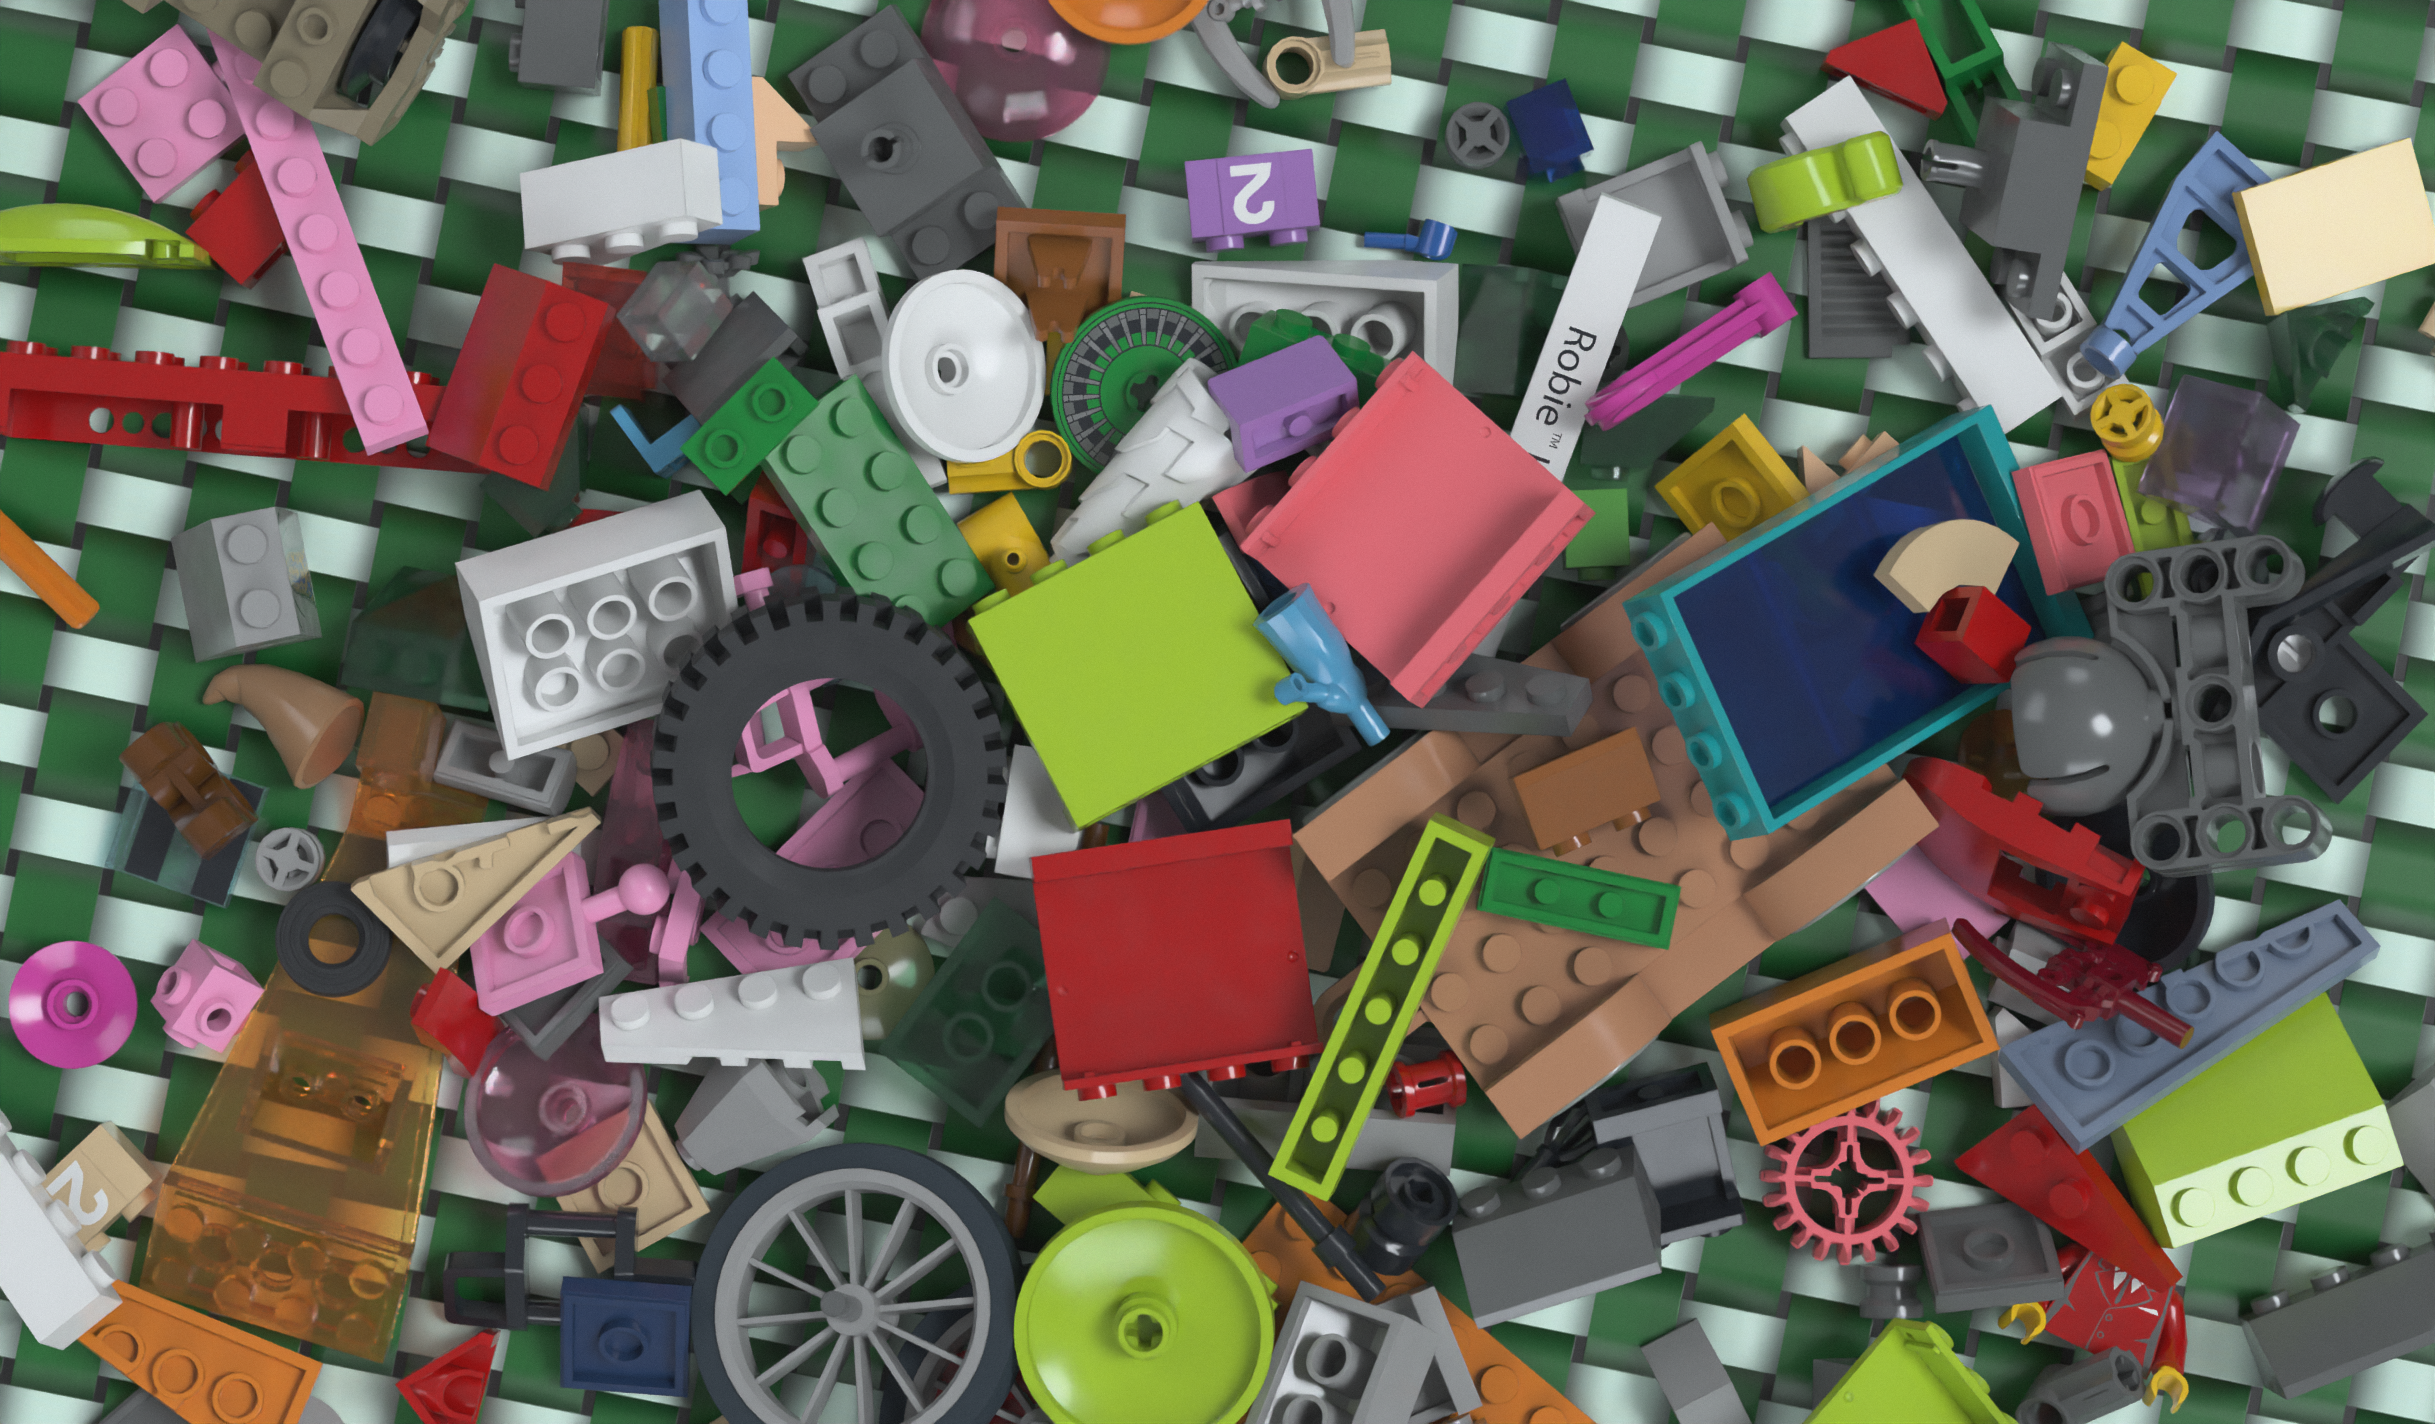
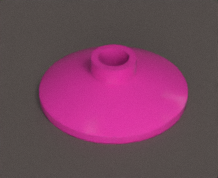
M84 941L59 942L37 951L19 969L9 994V1016L19 1041L37 1059L59 1068H86L110 1058L127 1041L137 1018V992L127 968L110 951L96 944ZM73 992L84 994L88 1000V1009L82 1016L73 1015L67 1008V999Z

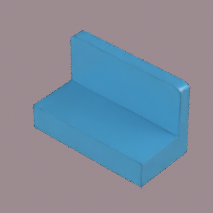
M618 404L609 411L657 475L668 479L691 462L679 448L702 427L692 414L656 441H653L631 410Z

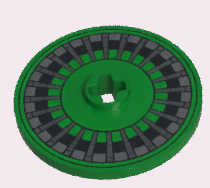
M1134 296L1116 300L1102 306L1083 319L1073 342L1062 345L1055 360L1050 383V401L1054 422L1060 436L1068 444L1073 455L1094 473L1099 475L1118 453L1115 447L1152 407L1151 399H1147L1143 408L1137 407L1138 398L1130 392L1133 383L1144 384L1148 375L1154 376L1153 384L1160 390L1171 375L1189 358L1202 362L1218 375L1235 369L1237 367L1236 358L1221 331L1207 317L1189 305L1159 296Z

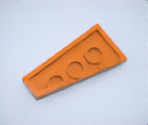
M118 1279L111 1285L123 1303L76 1339L189 1424H298L323 1367L321 1362Z

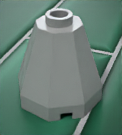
M749 1058L747 1066H722L721 1061L716 1059L674 1125L679 1136L675 1141V1145L681 1157L690 1167L697 1171L704 1168L713 1175H717L809 1142L839 1117V1113L835 1104L826 1111L824 1110L820 1099L830 1091L825 1079L813 1064L812 1069L785 1068L783 1059Z

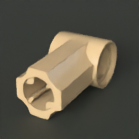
M1385 29L1355 32V57L1352 66L1349 68H1343L1333 61L1329 36L1313 38L1291 36L1282 39L1267 54L1262 64V75L1278 91L1280 98L1284 100H1296L1312 94L1391 85V59ZM1287 52L1297 53L1307 61L1309 77L1304 83L1298 85L1288 84L1278 76L1276 60L1281 54Z

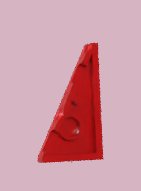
M2034 1103L1954 1160L1958 1168L2156 1292L2162 1294L2183 1277L2090 1151L2086 1149L2077 1155Z

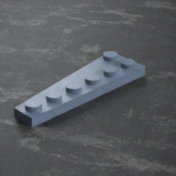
M2339 899L2265 931L2257 939L2242 941L2215 954L2213 960L2185 972L2180 968L2160 977L2158 984L2148 987L2144 991L2137 992L2140 996L2194 1027L2193 1036L2183 1049L2177 1048L2119 1013L2107 1021L2101 1017H2098L2094 1022L2084 1021L2081 1029H2072L2066 1021L2061 1020L2008 1043L2000 1049L1998 1061L2078 1155L2374 960L2381 946Z

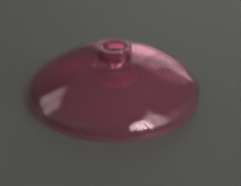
M932 0L926 12L921 30L920 42L980 135L998 141L1029 142L1052 136L1072 125L1091 107L1098 97L1106 80L1110 65L1111 43L1096 40L1073 28L1056 13L1048 0ZM1011 30L1021 31L1027 38L1026 46L1019 52H1009L1002 45L1004 35Z
M591 1013L547 1061L535 1055L509 1026L506 1027L489 1043L474 1076H470L464 1100V1123L473 1153L484 1169L496 1180L519 1193L529 1196L561 1197L578 1193L595 1185L619 1166L639 1136L646 1114L648 1099L647 1079L643 1063L605 1061L601 1047L600 1017L595 1013ZM579 1104L580 1111L578 1116L573 1121L566 1122V1114L569 1108Z

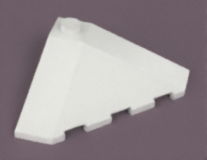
M1407 260L1201 261L1192 264V308L1207 317L1221 331L1238 360L1240 359L1251 324L1270 310L1289 309L1307 316L1312 320L1313 328L1334 336L1335 334L1342 333L1364 340L1371 346L1370 352L1393 361L1396 358L1406 359L1414 351L1453 386L1458 335V264ZM1334 438L1305 450L1311 456L1315 455L1318 458Z

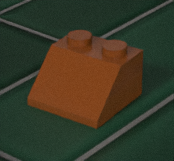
M1635 726L1621 729L1507 778L1537 850L1541 851L1552 846L1556 857L1592 843L1588 830L1612 821L1617 832L1652 817L1648 805L1661 800Z

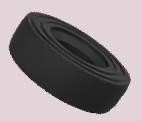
M327 881L305 888L289 901L277 923L275 947L283 969L299 987L318 996L330 998L345 997L364 990L381 975L391 955L393 943L392 930L350 890L351 883ZM329 915L347 917L356 925L359 932V944L355 953L348 960L338 964H328L318 960L312 954L309 947V935L312 927L321 918Z

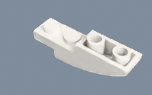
M863 237L802 258L819 307L817 313L840 380L847 375L856 373L930 487L934 488L948 483L942 459L926 451L909 436L890 405L883 381L882 346L891 314L866 241Z

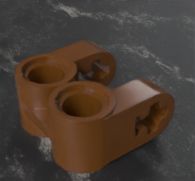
M178 721L175 723H159L135 740L118 757L135 780L143 786L161 807L167 810L170 819L180 831L182 837L200 859L210 860L259 820L257 813L244 795L218 770L216 763L196 737Z

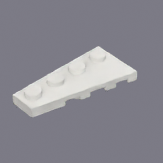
M853 957L598 997L601 1047L606 1062L687 1065L692 1057L696 1056L715 1057L721 1061L722 1066H747L749 1058L783 1059L785 1068L812 1069L813 1060L841 1061L843 1070H866L857 973Z

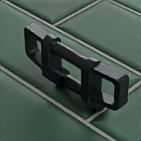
M510 1202L507 1212L505 1252H450L447 1254L443 1270L444 1312L446 1320L453 1324L507 1329L508 1331H528L529 1325L560 1326V1301L530 1300L529 1235L616 1239L614 1280L692 1286V1293L694 1282L697 1281L695 1276L699 1263L687 1260L637 1257L639 1235L638 1207H618L617 1213L530 1210L529 1203ZM505 1277L506 1304L462 1298L458 1292V1278Z

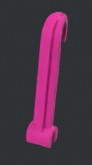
M1766 273L1733 296L1736 302L1592 395L1585 402L1590 412L1584 415L1589 425L1593 426L1598 423L1603 431L1613 428L1754 335L1758 334L1761 339L1796 316L1798 312L1772 273Z

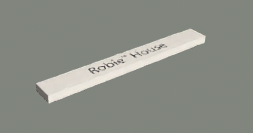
M1601 192L1510 433V437L1561 482L1583 427L1584 415L1589 411L1585 402L1597 390L1662 218L1660 213ZM1514 606L1472 653L1495 658Z

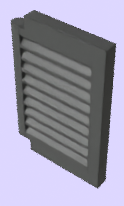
M1828 215L1807 221L1808 359L1892 358V345H1910V328L1906 330L1890 310L1885 298L1891 295L1893 291L1885 282L1882 274L1878 272L1870 277L1854 256L1850 245L1858 239L1851 231L1845 219L1835 224Z

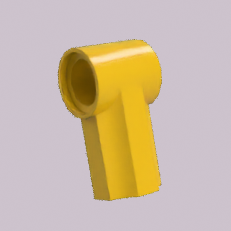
M1039 430L1028 433L1012 450L995 459L977 463L947 461L950 495L1057 488L1067 480L1072 471L1073 458L1070 448L1064 439L1056 433ZM1050 443L1061 452V466L1058 472L1051 477L1038 478L1027 470L1025 464L1026 455L1036 444Z

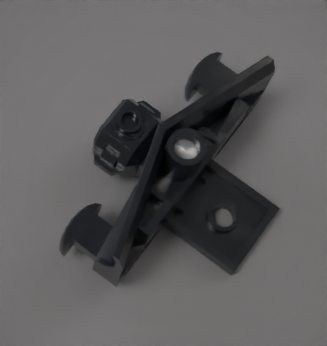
M2376 456L2362 458L2338 472L2320 491L2312 508L2311 519L2315 528L2326 523L2334 515L2358 541L2306 578L2299 593L2292 599L2279 604L2247 608L2259 729L2337 805L2428 715L2349 635L2356 626H2362L2405 583L2399 576L2421 554L2435 547V523L2426 518L2409 503L2398 502L2373 477L2384 464V460ZM2246 526L2210 528L2199 535L2190 545L2255 535ZM2267 557L2261 560L2256 568L2255 577L2258 584H2269V569L2266 567ZM2205 564L2194 572L2191 578L2193 593H2204L2215 586L2219 575L2217 564ZM2175 623L2176 640H2178L2177 623ZM2229 692L2215 693L2207 700L2204 707V715L2207 722L2215 723L2221 721L2229 714L2232 708V698ZM2338 695L2343 696L2352 707V719L2343 730L2330 732L2321 724L2319 717L2320 708L2328 698ZM2188 751L2189 770H2190V779H2191V787H2192V785H2193V777H2192L2191 757H2190V751Z

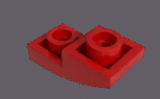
M442 967L439 968L431 984L427 982L422 984L410 1008V1017L413 1018L411 1025L421 1044L444 1053L455 1074L477 1083L505 1029L498 1015L492 1017L479 1008L477 992L453 972Z

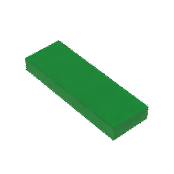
M1492 847L1485 863L1476 910L1669 950L1682 886Z

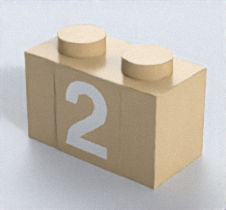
M112 1121L100 1124L46 1175L47 1179L41 1185L53 1202L56 1199L61 1200L77 1217L82 1229L76 1235L87 1251L90 1252L93 1249L100 1253L111 1242V1239L104 1232L123 1215L129 1223L132 1222L157 1199L158 1196L151 1188L163 1175Z

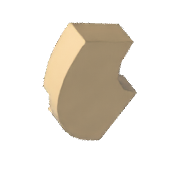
M1967 519L1942 521L1926 527H1919L1900 539L1883 558L1873 576L1913 613L1930 612L1941 595L1955 587L1985 586L1995 595L2019 542L1998 527L1985 522Z

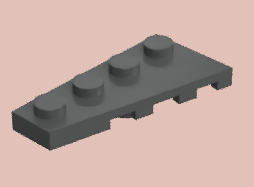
M1471 653L1421 709L1399 693L1390 684L1391 681L1365 657L1360 655L1354 663L1363 671L1368 689L1367 699L1388 728L1571 737L1593 702L1589 678ZM1330 712L1333 725L1355 726L1347 714Z

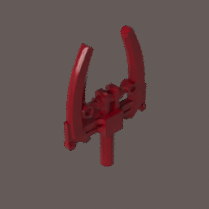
M1993 908L1996 914L2017 920L2001 910ZM1957 918L1951 930L1952 934L1976 960L2007 985L2031 999L2032 1002L2066 1021L2072 1029H2081L2084 1021L2094 1022L2098 1017L2107 1021L2120 1013L2179 1049L2186 1047L2193 1036V1026L2132 991L2133 987H2136L2139 991H2144L2148 981L2158 982L2163 968L2158 963H2150L2120 944L2114 942L2112 947L2109 948L2017 920L2049 933L2082 950L2077 952L2071 948H2065L2059 954L2048 958L2045 968L2039 969L2036 975L1995 947L1967 919ZM2057 986H2063L2070 990V992L2068 993Z

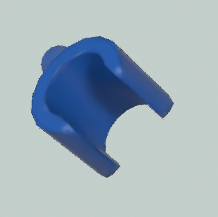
M1425 219L1419 237L1409 234L1365 232L1364 247L1405 250V252H1414L1434 261H1442L1450 256L1457 238V232L1450 225Z

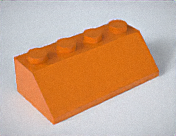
M1946 917L1709 1014L1711 1033L1761 1147L2000 1049Z

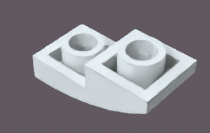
M2064 271L2052 321L2026 317L2008 303V307L2023 335L2063 393L2060 400L2074 422L2091 412L2096 398L2107 388L2118 384H2130L2124 374L2120 379H2112L2095 369L2081 353L2080 345L2097 327V323Z

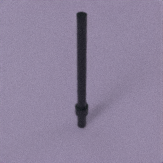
M1197 1071L1180 1074L1182 1086L1177 1088L1315 1244L1311 1248L1313 1253L1328 1269L1334 1266L1366 1303L1376 1298L1386 1288V1285L1353 1249L1357 1244L1356 1241L1341 1224L1334 1227L1302 1190L1268 1175L1275 1159Z

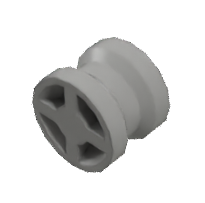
M295 827L273 830L262 839L257 847L255 857L257 872L262 880L275 890L287 892L305 889L318 881L324 871L326 862L324 847L317 836L306 829Z

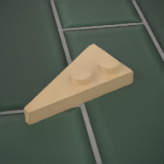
M588 806L359 877L351 884L350 890L437 974L440 967L447 969L601 823V817Z

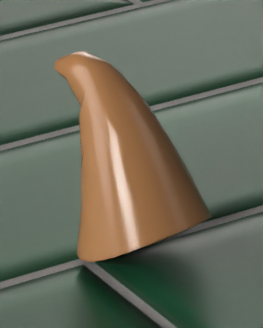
M236 664L213 677L202 700L205 705H212L224 700L243 705L245 710L264 727L269 739L280 754L294 785L299 789L315 786L324 781L341 766L353 751L360 737L365 717L364 704L358 698L299 672L270 664Z

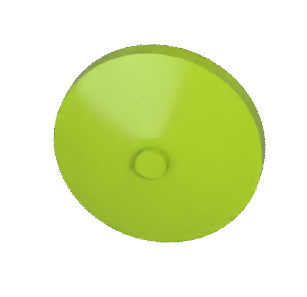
M1141 1200L1110 1204L1092 1210L1064 1226L1046 1243L1032 1262L1025 1276L1014 1316L1015 1351L1023 1379L1040 1408L1055 1424H1236L1248 1411L1264 1384L1274 1346L1275 1321L1270 1292L1257 1263L1248 1250L1235 1236L1209 1217L1186 1207L1161 1201Z

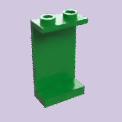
M773 356L679 449L725 496L730 493L744 506L749 501L752 490L763 470L759 464L820 403Z

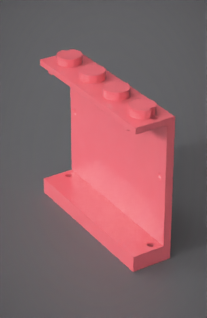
M1412 351L1405 360L1397 358L1381 372L1375 382V387L1378 389L1377 392L1362 409L1357 406L1353 407L1341 417L1331 433L1335 439L1318 458L1315 455L1308 457L1296 468L1288 481L1292 488L1275 507L1272 504L1265 506L1252 518L1245 530L1248 538L1239 548L1259 561L1289 590L1303 583H1309L1316 598L1339 629L1344 639L1391 681L1390 684L1399 693L1422 709L1596 512L1428 363Z

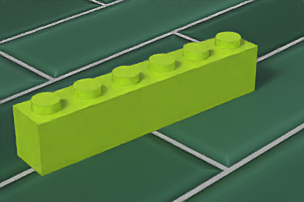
M1437 811L1429 819L1268 1175L1328 1202L1338 1186L1496 838Z

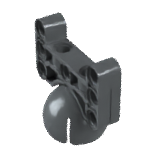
M2256 535L2135 552L2121 556L2110 565L2105 575L2104 587L2107 597L2110 636L2114 638L2111 645L2086 637L2057 636L2034 642L2017 653L2015 656L2017 669L2011 678V705L2015 743L2021 770L2027 776L2033 778H2049V780L2031 779L2028 781V795L2044 803L2040 811L2041 813L2052 816H2087L2106 811L2127 799L2131 837L2130 845L2133 855L2140 864L2164 877L2179 878L2301 863L2316 859L2327 850L2332 840V826L2329 817L2321 808L2299 795L2266 797L2247 608L2279 604L2292 599L2299 593L2304 583L2305 569L2300 557L2288 545L2271 535ZM2270 555H2281L2284 561V568L2280 577L2269 584H2258L2255 574L2259 562ZM2205 564H2217L2219 575L2215 586L2204 593H2193L2191 578L2194 572ZM2152 573L2154 586L2150 595L2142 601L2129 602L2127 587L2130 581L2138 574ZM2175 623H2177L2181 667H2179ZM2229 692L2232 698V708L2229 714L2221 721L2215 723L2207 722L2204 715V707L2207 700L2215 693ZM2188 751H2190L2194 797H2192ZM2299 812L2308 813L2311 819V831L2307 838L2294 845L2286 844L2282 835L2283 825L2291 815ZM2234 820L2242 821L2246 830L2242 845L2235 851L2229 853L2221 852L2217 844L2218 833L2221 828L2228 822ZM2176 829L2180 836L2178 851L2170 859L2157 861L2153 854L2155 838L2164 830Z

